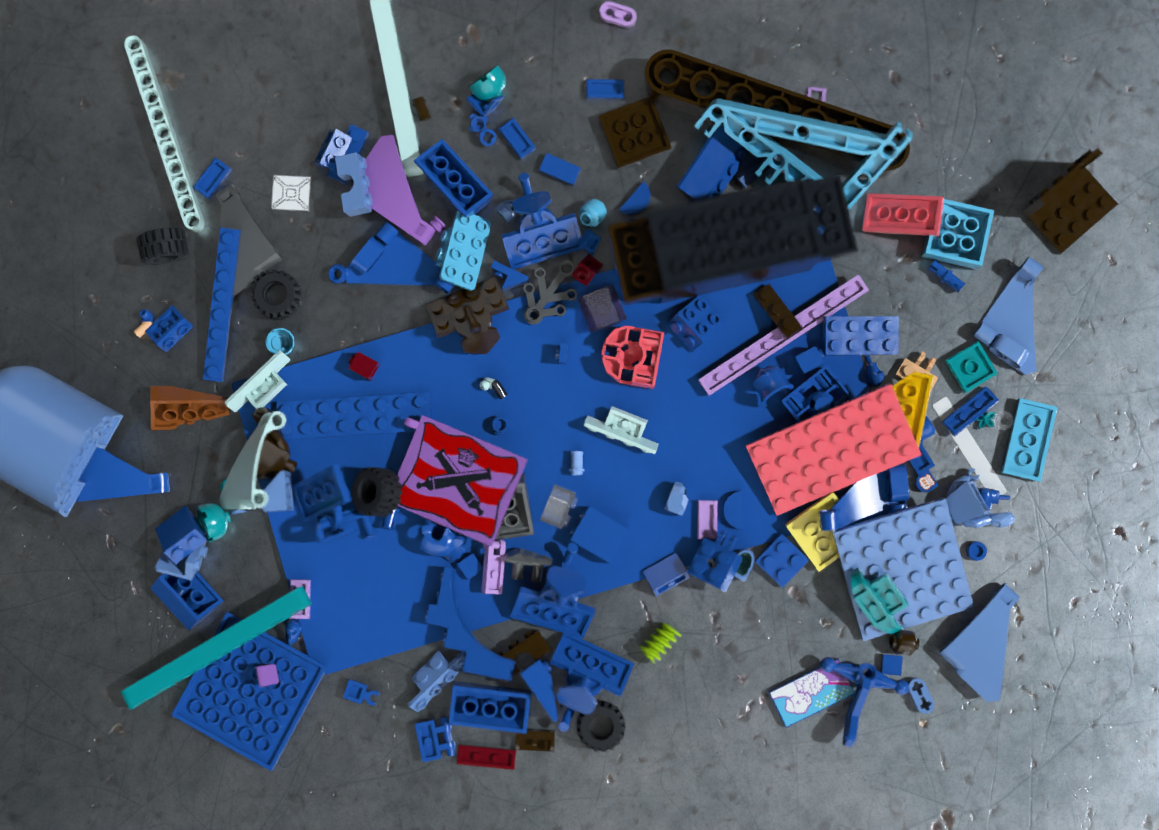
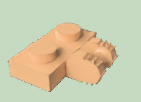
M922 351L915 363L905 358L895 376L904 379L913 372L933 375L929 371L935 364L936 359L932 357L928 361L926 368L923 369L919 365L925 358V352ZM935 375L933 378L932 388L938 380V377Z

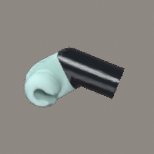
M486 377L480 382L482 390L493 389L499 399L508 395L498 380Z

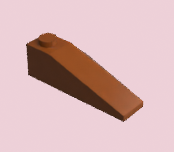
M150 386L151 430L176 429L178 425L186 423L192 425L197 420H211L229 415V407L224 402L228 397L173 386Z

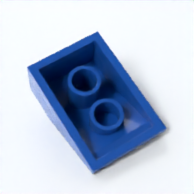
M539 658L522 670L520 674L555 723L558 720V710L551 673L552 667L546 659L543 661L542 658Z

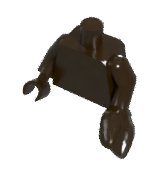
M260 407L255 410L252 417L259 424L262 416L271 411L269 408ZM274 417L272 418V423H273V424H275V418H274ZM277 429L268 432L264 437L256 472V478L260 480L276 477L283 469L293 473L297 467L298 462L289 459V444Z

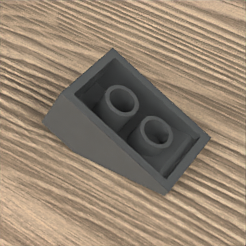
M522 473L496 535V540L534 535L525 473Z

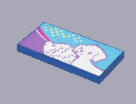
M838 658L834 659L835 663H840ZM821 666L769 691V695L786 728L855 693L849 679L836 671L825 672L821 669Z

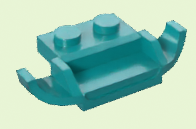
M859 567L851 572L853 599L874 627L889 634L903 629V626L899 625L894 619V614L908 607L909 602L889 575L885 573L869 582L868 579L864 578Z

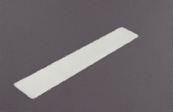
M947 397L933 404V408L942 421L955 411ZM965 428L956 437L951 434L970 466L975 469V474L977 476L980 475L979 480L984 488L998 490L1000 495L1005 494L1007 490L968 429Z

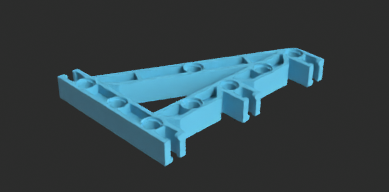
M723 99L713 100L694 125L699 129L707 117L714 121L712 127L709 126L704 132L710 138L723 122L725 133L757 158L765 157L756 167V175L760 176L767 165L774 169L764 179L769 185L782 170L785 172V180L787 181L802 178L810 180L823 178L769 135L867 155L843 182L848 209L855 204L913 137V132L906 129V135L900 141L893 138L897 131L899 133L903 131L902 124L899 121L886 134ZM720 108L723 113L716 114L713 109ZM805 126L808 131L802 133L798 130V127ZM746 131L751 132L753 137L747 138L743 133ZM892 145L894 149L892 151H886L884 149V146ZM780 155L783 160L776 161L774 156ZM860 174H866L868 178L865 180H861L858 176Z

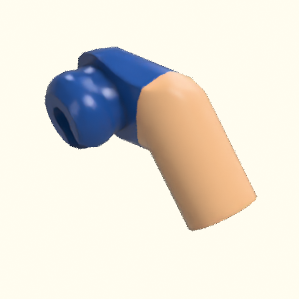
M147 309L140 311L141 325L134 330V333L139 338L153 324V314Z

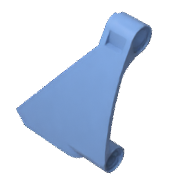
M1028 257L1023 262L973 334L975 338L990 347L989 350L994 355L1024 375L1037 371L1034 341L1033 283L1044 269L1043 265L1031 257Z

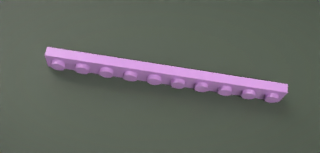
M858 274L794 316L803 327V330L786 340L779 329L776 328L698 381L708 396H710L821 323L823 316L833 315L868 292L869 289Z

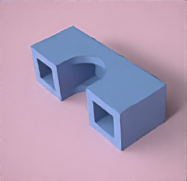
M357 152L335 157L338 176L344 181L349 179L354 181L353 188L349 192L341 194L343 212L350 217L372 212L371 205H373V200L368 191L370 182L365 172L367 168L365 158Z

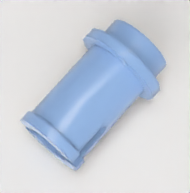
M572 451L571 469L569 471L571 475L581 476L584 472V469H582L583 452Z

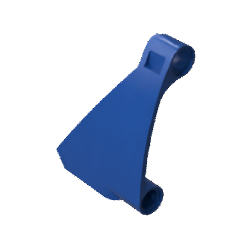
M386 221L346 268V283L435 285L446 294H449L455 286L441 280L439 277L441 267L436 266V262L402 236Z
M97 447L79 480L86 484L75 502L169 492V474H147L105 449Z
M901 463L856 482L830 510L819 511L821 531L839 530V528L907 509L906 501L909 499V486L905 464Z

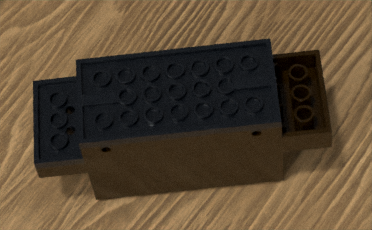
M841 175L805 182V178L651 211L647 212V217L608 225V233L625 305L660 298L661 303L807 272L811 271L816 263L853 256L858 252Z

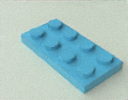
M1018 399L1001 473L1041 482L1058 407L1027 399Z

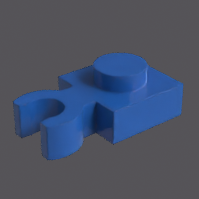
M349 679L343 698L362 704L363 699H365L369 705L374 706L377 702L372 701L370 697L372 694L379 696L380 692L377 690L367 691V684Z

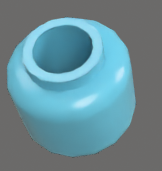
M589 199L580 207L578 212L582 224L589 227H596L607 215L605 205L597 199Z

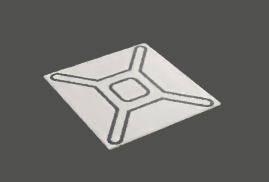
M274 175L272 209L308 211L310 177Z

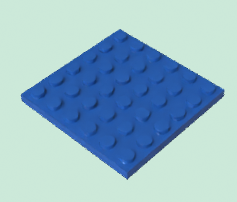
M226 612L214 636L243 619L230 612ZM264 632L194 673L171 716L262 767L273 771L328 666L271 634ZM275 664L279 683L260 687L256 668Z

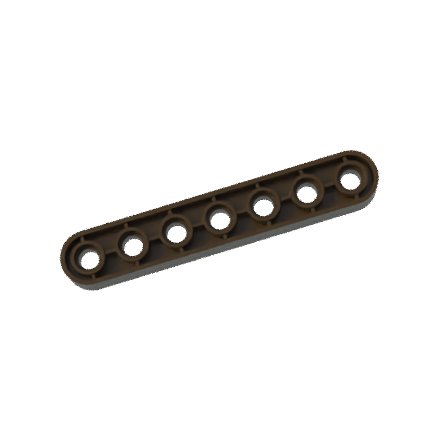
M666 49L656 52L650 57L645 67L644 88L649 97L652 96L653 101L700 117L715 99L731 101L733 97L741 96L746 100L747 105L765 109L776 108L784 113L886 134L892 128V125L675 50ZM669 71L674 74L675 80L671 83H664L660 80L659 75L662 72ZM699 84H706L710 87L711 93L701 96L696 92L695 87ZM720 108L713 109L716 114L723 113ZM709 117L706 118V120L714 122ZM804 126L798 127V130H799L800 132H802V133L807 132V131L804 129ZM748 131L744 132V133H746V134L752 135L751 132H748ZM897 131L893 138L900 141L905 136V133ZM769 135L786 148L853 171L867 156ZM910 143L904 147L877 179L888 178L901 168L909 156ZM886 145V146H885V147H887L890 151H892V150L894 149V147H893L892 145Z

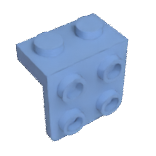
M206 542L177 564L162 552L155 570L193 580L196 571H199L202 559L207 555L208 547L205 546Z

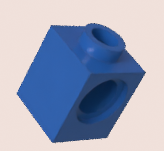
M816 346L795 356L793 360L801 375H804L823 365L825 356L821 349L817 350Z

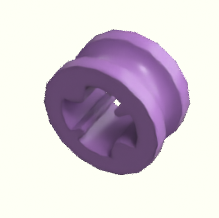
M435 215L432 221H428L440 234L442 228L447 227Z

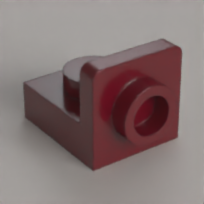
M588 254L580 261L572 277L583 285L588 286L604 264Z

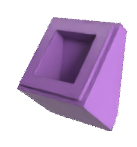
M275 664L256 668L260 687L279 683Z

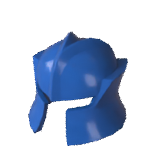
M776 366L761 368L755 381L752 383L760 395L763 407L767 406V399L770 396L773 397L777 404L794 389V385L786 379L784 368L779 369Z

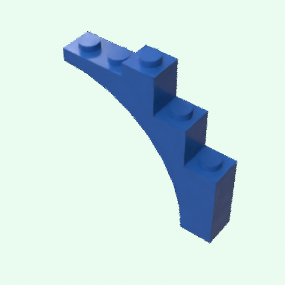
M445 567L444 571L442 570L439 581L442 583L440 590L438 589L436 593L437 605L429 604V607L425 610L424 618L426 623L448 628L443 635L444 647L466 652L461 662L464 672L507 681L512 680L516 661L502 657L487 649L470 632L460 614L456 601V569Z

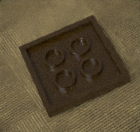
M652 96L598 116L618 170L672 150Z

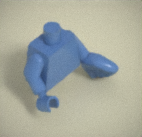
M974 468L969 470L967 476L963 475L952 482L947 492L946 502L950 517L954 519L956 524H963L965 527L973 528L986 525L1003 528L1014 523L1015 517L1011 512L990 514L988 506L974 483L980 475L977 477L970 475L975 471Z

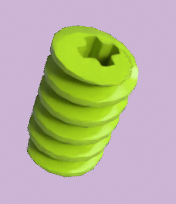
M660 623L662 630L655 628L657 636L650 634L652 641L645 640L647 647L639 646L642 653L654 664H656L654 658L661 660L659 653H667L664 647L672 648L669 641L676 643L675 635L682 636L668 623Z

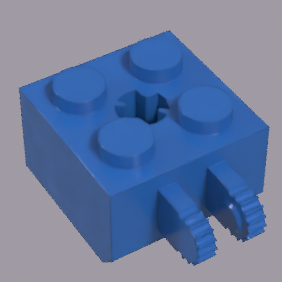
M722 530L715 543L703 538L687 573L726 592L742 562V557L732 552L737 542V536L733 535L726 547H722L727 536V532ZM714 562L717 563L716 568L712 566Z

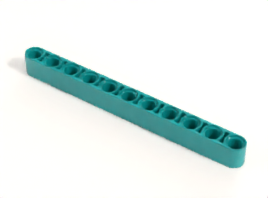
M301 586L127 687L120 694L129 710L136 708L307 608L312 602L304 587Z

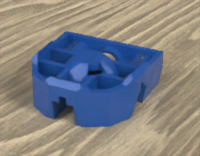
M825 365L780 402L797 422H800L799 416L806 410L812 417L830 409V403H833L831 405L833 408L849 401L850 393L829 367ZM814 385L818 391L810 394L805 399L802 394ZM836 386H839L843 390L844 395L835 401L829 392ZM811 400L815 401L814 408L810 409Z

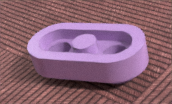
M610 1L603 3L600 7V17L605 22L624 28H630L636 22V12L630 7ZM606 11H612V15H606ZM625 16L630 17V20L625 21L623 18Z

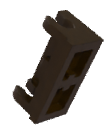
M527 729L526 734L516 732L515 750L554 752L555 730Z

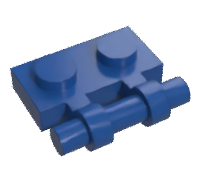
M447 716L440 718L441 726L437 727L434 719L415 723L422 762L441 759V750H447L448 757L455 755V741H452L450 731L452 727L449 725ZM443 732L445 743L439 744L437 733Z

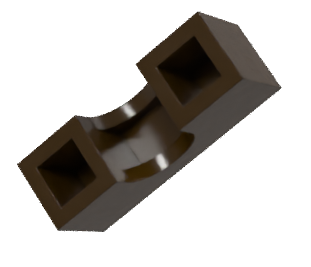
M531 630L524 635L525 640L520 643L515 641L508 646L509 651L504 654L499 652L498 655L515 660L519 653L527 652L536 661L551 651L552 648L540 630L536 632ZM516 662L513 676L520 672L519 668L516 665Z

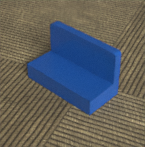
M676 553L643 571L656 597L690 578Z

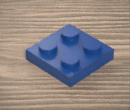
M780 533L754 561L783 588L809 559Z

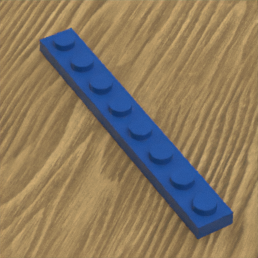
M220 227L203 380L224 381L241 230Z

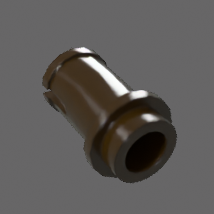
M423 96L413 99L412 106L417 111L419 121L425 122L431 119L426 106V99Z

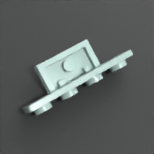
M279 350L224 402L225 405L234 412H237L248 400L256 409L264 407L287 385L277 373L290 361V358Z
M613 406L610 409L606 422L587 416L584 422V426L590 431L603 433L606 437L623 441L628 446H636L645 453L655 454L659 445L656 442L641 437L648 420Z

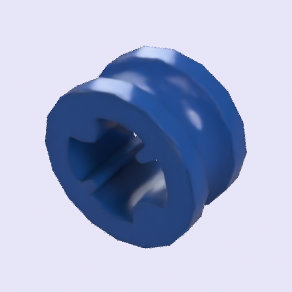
M484 129L480 132L479 140L483 145L491 146L496 142V134L491 129ZM485 132L492 133L493 135L490 143H486L487 140L483 141L482 137L485 136Z

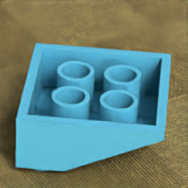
M944 199L939 236L926 235L921 257L976 270L983 265L994 210Z

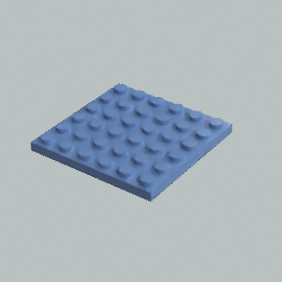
M944 497L832 531L863 641L889 633L875 628L853 599L851 572L858 567L861 569L864 578L868 579L869 582L887 573L909 602L908 607L894 614V619L899 625L903 626V629L974 608L948 505Z

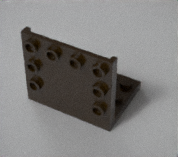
M1099 148L1093 152L1089 149L1066 169L1067 173L1064 176H1058L1052 182L1053 185L1049 189L1045 188L1027 202L1029 206L1022 211L1024 216L1059 254H1062L1118 205L1114 198L1085 168L1103 154Z

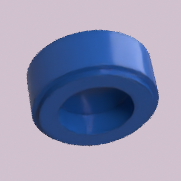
M974 541L967 546L966 554L971 560L980 561L985 558L987 549L983 543Z

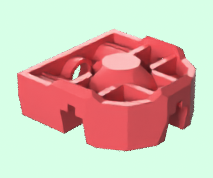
M623 326L614 329L603 343L601 360L606 373L617 383L654 389L664 332L635 328L633 326ZM629 330L641 332L639 342L628 340ZM628 344L629 349L623 352L621 348ZM606 346L617 348L616 357L605 355ZM646 350L653 352L650 366L643 365L646 359ZM636 361L640 362L639 364L633 367V363H635ZM622 368L634 370L632 382L620 380Z

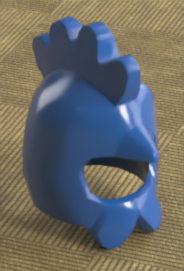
M425 519L426 525L421 527L424 537L420 549L433 556H445L448 561H453L454 558H461L462 553L466 551V546L463 544L465 539L456 536V533L450 530L448 526L445 528L433 523L429 519Z

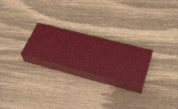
M459 744L457 764L515 770L517 750Z

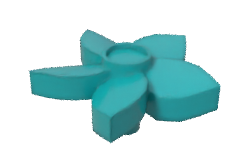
M985 412L976 420L980 421L978 425L979 430L984 428L985 425L994 427V422L991 419L994 418L995 412H989L988 414Z

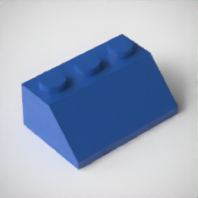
M197 571L193 580L164 573L158 577L150 588L188 631L202 622L224 601Z

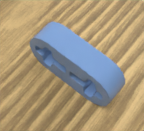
M919 678L910 679L908 682V692L915 707L924 714L932 712L934 701L925 682ZM914 682L921 684L919 687L921 694H918L916 690H912ZM921 697L930 703L927 705L928 709L920 708V705H922Z

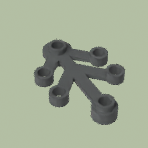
M563 260L559 264L560 272L548 289L545 282V269L542 267L535 269L534 275L538 281L541 297L537 304H535L533 295L535 292L534 285L532 283L524 285L523 290L528 302V308L524 312V317L529 324L536 325L542 321L543 317L554 315L562 317L566 314V308L561 304L555 308L543 309L547 303L561 300L574 301L577 298V292L574 289L554 294L564 278L574 272V264L570 260ZM566 265L570 267L568 272L563 270V267ZM539 270H542L544 272L543 276L541 277L537 276L536 274ZM527 286L533 287L531 292H527L525 289ZM574 292L575 297L569 298L568 293ZM559 307L564 309L562 314L557 313ZM532 312H536L538 314L535 319L530 317V314Z

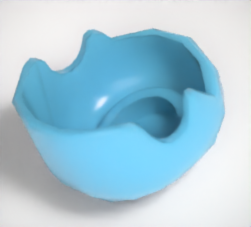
M285 328L271 330L265 340L267 350L273 355L279 350L288 355L295 346L294 336Z

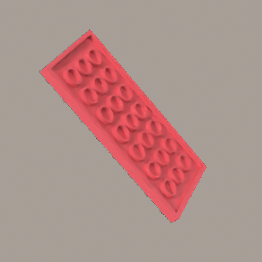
M891 383L746 444L777 516L921 455Z

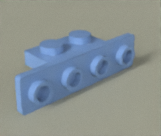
M440 651L434 654L411 677L421 691L408 703V706L416 712L424 709L428 702L434 696H437L444 686L454 680L455 676L463 669L461 662L466 652L461 651L451 662Z

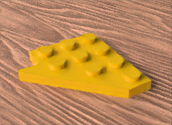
M913 372L892 387L919 448L934 375Z

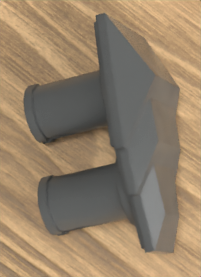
M523 548L507 551L504 559L505 562L513 563L511 578L515 580L523 579L524 565H532L530 577L532 582H542L543 567L552 564L551 558Z

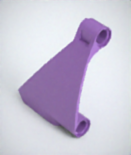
M381 136L365 159L367 163L365 172L370 182L368 191L373 200L371 208L424 245H427L436 229L420 217L394 136Z

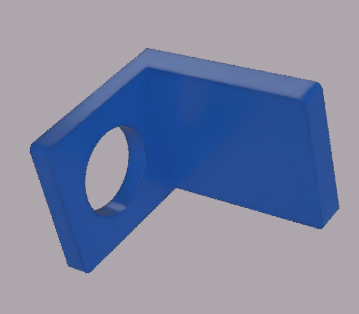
M474 94L468 96L466 100L473 106L475 111L485 117L495 111L504 96L501 95L493 99L490 104L485 100L478 99Z

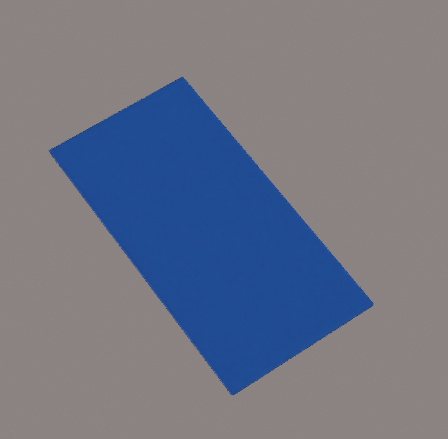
M831 260L816 263L811 271L698 295L702 296L723 319L724 325L693 352L672 331L667 323L698 296L661 303L660 298L625 305L618 273H616L615 269L596 274L588 286L583 285L578 280L559 285L554 294L574 289L577 292V298L574 301L561 300L547 303L543 309L555 308L561 304L565 306L566 314L562 317L557 315L543 317L542 321L536 325L529 324L525 320L524 312L528 308L526 295L506 301L509 310L492 316V327L497 329L500 339L487 354L464 352L461 345L463 338L459 336L457 331L438 338L433 324L430 323L283 367L277 374L287 385L264 406L269 408L271 412H277L276 402L430 392L433 420L528 459L522 473H525L534 535L503 539L506 543L505 556L509 550L523 548L552 559L551 565L543 567L542 582H532L530 580L532 565H524L523 579H512L513 563L504 562L502 594L481 593L483 570L468 580L457 565L460 561L474 553L481 565L484 566L485 550L482 542L452 530L456 533V536L465 539L463 544L466 546V551L462 553L461 558H454L453 561H448L445 556L437 557L425 553L420 549L424 537L421 527L426 525L425 519L427 518L399 507L400 512L397 513L394 530L382 528L384 517L369 516L376 538L365 539L366 533L362 520L358 519L341 524L343 531L356 528V532L331 542L318 544L314 532L317 522L315 519L304 522L293 491L294 511L267 513L289 590L290 580H311L310 600L312 604L310 605V619H298V622L301 624V632L308 655L328 666L324 674L327 675L443 640L444 632L448 628L427 624L424 614L429 604L437 605L436 593L441 588L442 582L439 579L441 571H444L445 567L456 569V601L460 614L470 631L513 619L509 618L510 612L520 588L524 587L540 592L543 587L549 585L546 582L549 568L552 566L561 567L568 544L574 543L570 540L572 536L569 533L574 525H579L581 519H579L581 512L584 508L588 510L589 506L628 528L629 532L611 563L576 544L578 552L573 556L570 570L581 573L586 579L585 590L577 595L578 599L646 579L643 573L644 570L674 553L678 555L684 567L690 566L703 540L697 539L698 500L717 501V537L722 530L727 532V536L722 544V547L725 548L729 539L733 535L737 536V542L732 552L771 542L780 533L785 537L791 536L792 534L785 524L822 497L778 516L776 515L746 444L798 422L781 402L776 404L772 396L767 399V406L763 407L760 395L752 383L755 381L761 368L776 366L779 369L784 368L786 379L794 385V391L827 365L850 393V400L872 391L867 380L861 355H824L823 365L801 375L793 358L816 346L817 350L821 349L823 352L822 321L710 396H708L698 380L777 328L754 298V293L770 284L791 313L796 316L839 287ZM539 291L533 293L535 304L541 299ZM569 292L568 297L574 298L575 293ZM559 307L557 309V313L562 314L564 312V309L562 307ZM843 307L831 316H848L846 307ZM532 312L530 314V317L535 319L538 314L536 312ZM623 326H633L635 328L664 332L654 389L617 383L606 373L601 360L604 341L614 329ZM629 330L628 340L639 342L641 332ZM560 343L568 344L566 365L559 364V359H555L556 347L560 348ZM628 344L621 348L623 352L629 349ZM606 346L605 355L616 357L617 348ZM646 350V359L643 365L650 366L652 351ZM357 352H360L380 364L372 381L349 369L350 365L348 363L353 354L356 355ZM636 361L635 363H633V367L639 364L640 362ZM622 368L620 380L632 382L634 370ZM486 377L498 380L508 395L499 399L493 389L482 390L480 382ZM249 378L233 382L231 385L233 393ZM813 385L802 395L807 399L810 394L818 390ZM836 386L829 392L835 401L844 395L843 390L839 386ZM249 400L238 410L247 441L258 426L252 417L256 408ZM811 400L810 409L814 408L815 401ZM613 406L648 420L641 437L659 444L656 453H645L641 448L628 446L623 441L606 437L603 433L590 431L584 426L587 416L606 422L610 409ZM807 410L799 416L801 421L811 417ZM504 416L509 420L510 428L507 433L498 435L492 431L491 421L494 417ZM415 432L286 440L290 448L289 459L298 462L295 471L292 473V486L336 464H339L349 493H352L351 485L354 483V477H357L356 474L359 471L362 472L363 468H387L390 471H394L395 475H398ZM572 451L583 452L582 469H584V472L581 476L571 475L569 471L571 469ZM275 477L258 479L261 490L264 491ZM675 482L683 483V486L687 489L686 496L689 501L683 516L664 509ZM854 484L839 489L834 494L840 500ZM739 491H742L743 530L729 525L723 514V506L727 498ZM352 502L342 505V512L355 509V505ZM323 530L325 538L331 536L330 532ZM708 539L714 543L716 541V539Z

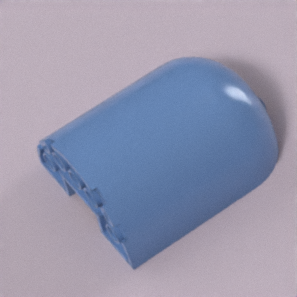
M15 365L1 369L0 480L62 516L67 517L86 484L79 480L95 449L97 447L106 448L124 415L40 368L28 365Z

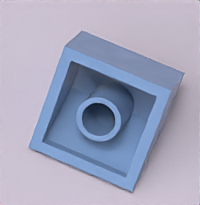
M280 471L264 490L268 495L267 504L261 507L264 512L294 511L292 473Z

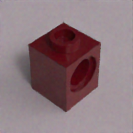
M357 352L356 355L353 354L348 363L350 370L372 381L380 366L378 362L360 352Z

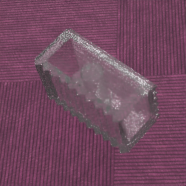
M554 484L540 520L560 529L563 526L567 527L571 517L568 515L570 508H575L578 500L575 497L576 493Z

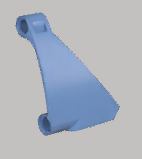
M1006 583L997 588L993 593L991 601L953 641L947 642L939 651V654L953 666L956 673L986 702L1000 701L1010 609L1020 598Z

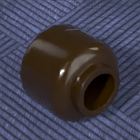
M900 630L890 635L889 647L895 654L911 656L919 648L920 641L913 631Z

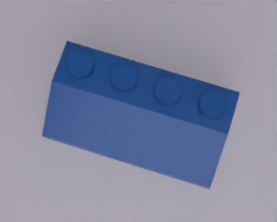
M720 124L711 137L708 138L676 187L691 203L720 197L750 151L725 133L724 126Z
M443 139L414 160V163L464 217L477 214L490 203L493 193Z
M455 682L452 690L449 725L526 734L532 691Z

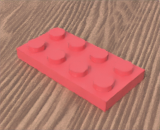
M868 193L862 230L872 233L939 236L944 198L942 196Z

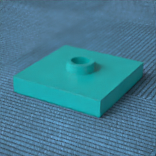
M979 341L945 360L946 365L964 394L998 374Z

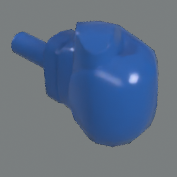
M866 355L865 359L868 364L866 366L867 380L872 386H880L884 381V372L879 370L876 362L872 363L869 355Z
M989 488L979 489L989 509L992 508L993 504H998L999 500H1010V495H1000L998 490Z
M289 619L284 623L285 638L287 644L291 646L292 643L297 642V638L301 633V624L296 619Z

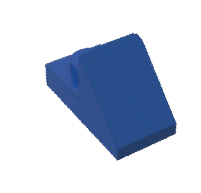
M495 260L491 266L494 275L504 279V276L507 277L501 289L502 292L524 285L529 281L528 276Z

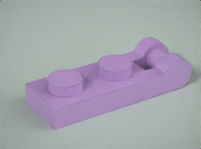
M497 539L492 546L483 543L485 553L481 593L502 594L506 543L503 539Z

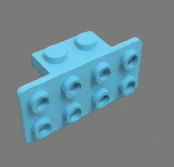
M458 210L456 211L452 227L444 230L441 234L440 241L442 243L436 253V266L441 267L439 275L441 280L469 291L475 289L491 227L489 220L477 215L464 217Z

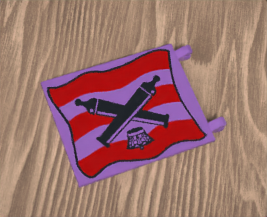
M422 415L419 422L412 418H406L404 424L416 429L397 475L399 482L402 484L401 502L397 505L492 546L528 459Z

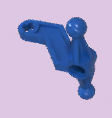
M830 657L823 658L820 663L823 671H836L851 680L856 686L846 713L842 741L843 746L852 748L855 743L859 716L870 688L894 689L899 695H904L909 690V684L905 680L894 681L878 672L869 663L862 665L835 663L834 659Z

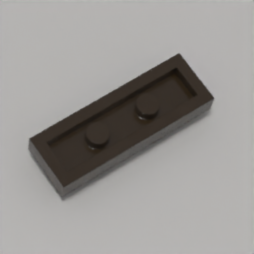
M770 284L753 294L754 298L786 340L803 330L801 324Z

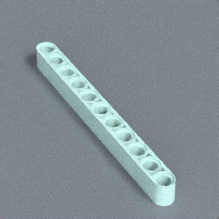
M370 0L401 162L406 177L421 175L424 172L414 163V160L420 156V150L390 0Z
M134 35L129 36L124 43L183 223L192 232H200L205 225L147 48L140 38ZM136 43H139L138 48L132 50V46ZM140 61H145L142 67H138ZM151 78L149 84H143L145 79ZM156 96V100L150 103V98ZM158 113H162V118L155 120V116ZM167 130L168 135L165 138H161V133ZM170 148H174V153L167 156V151ZM180 166L179 172L173 173V168ZM186 183V188L183 191H179L180 184ZM187 201H192L191 207L185 209V203ZM197 218V219H198L197 225L194 226V227H191V226H190L191 220Z

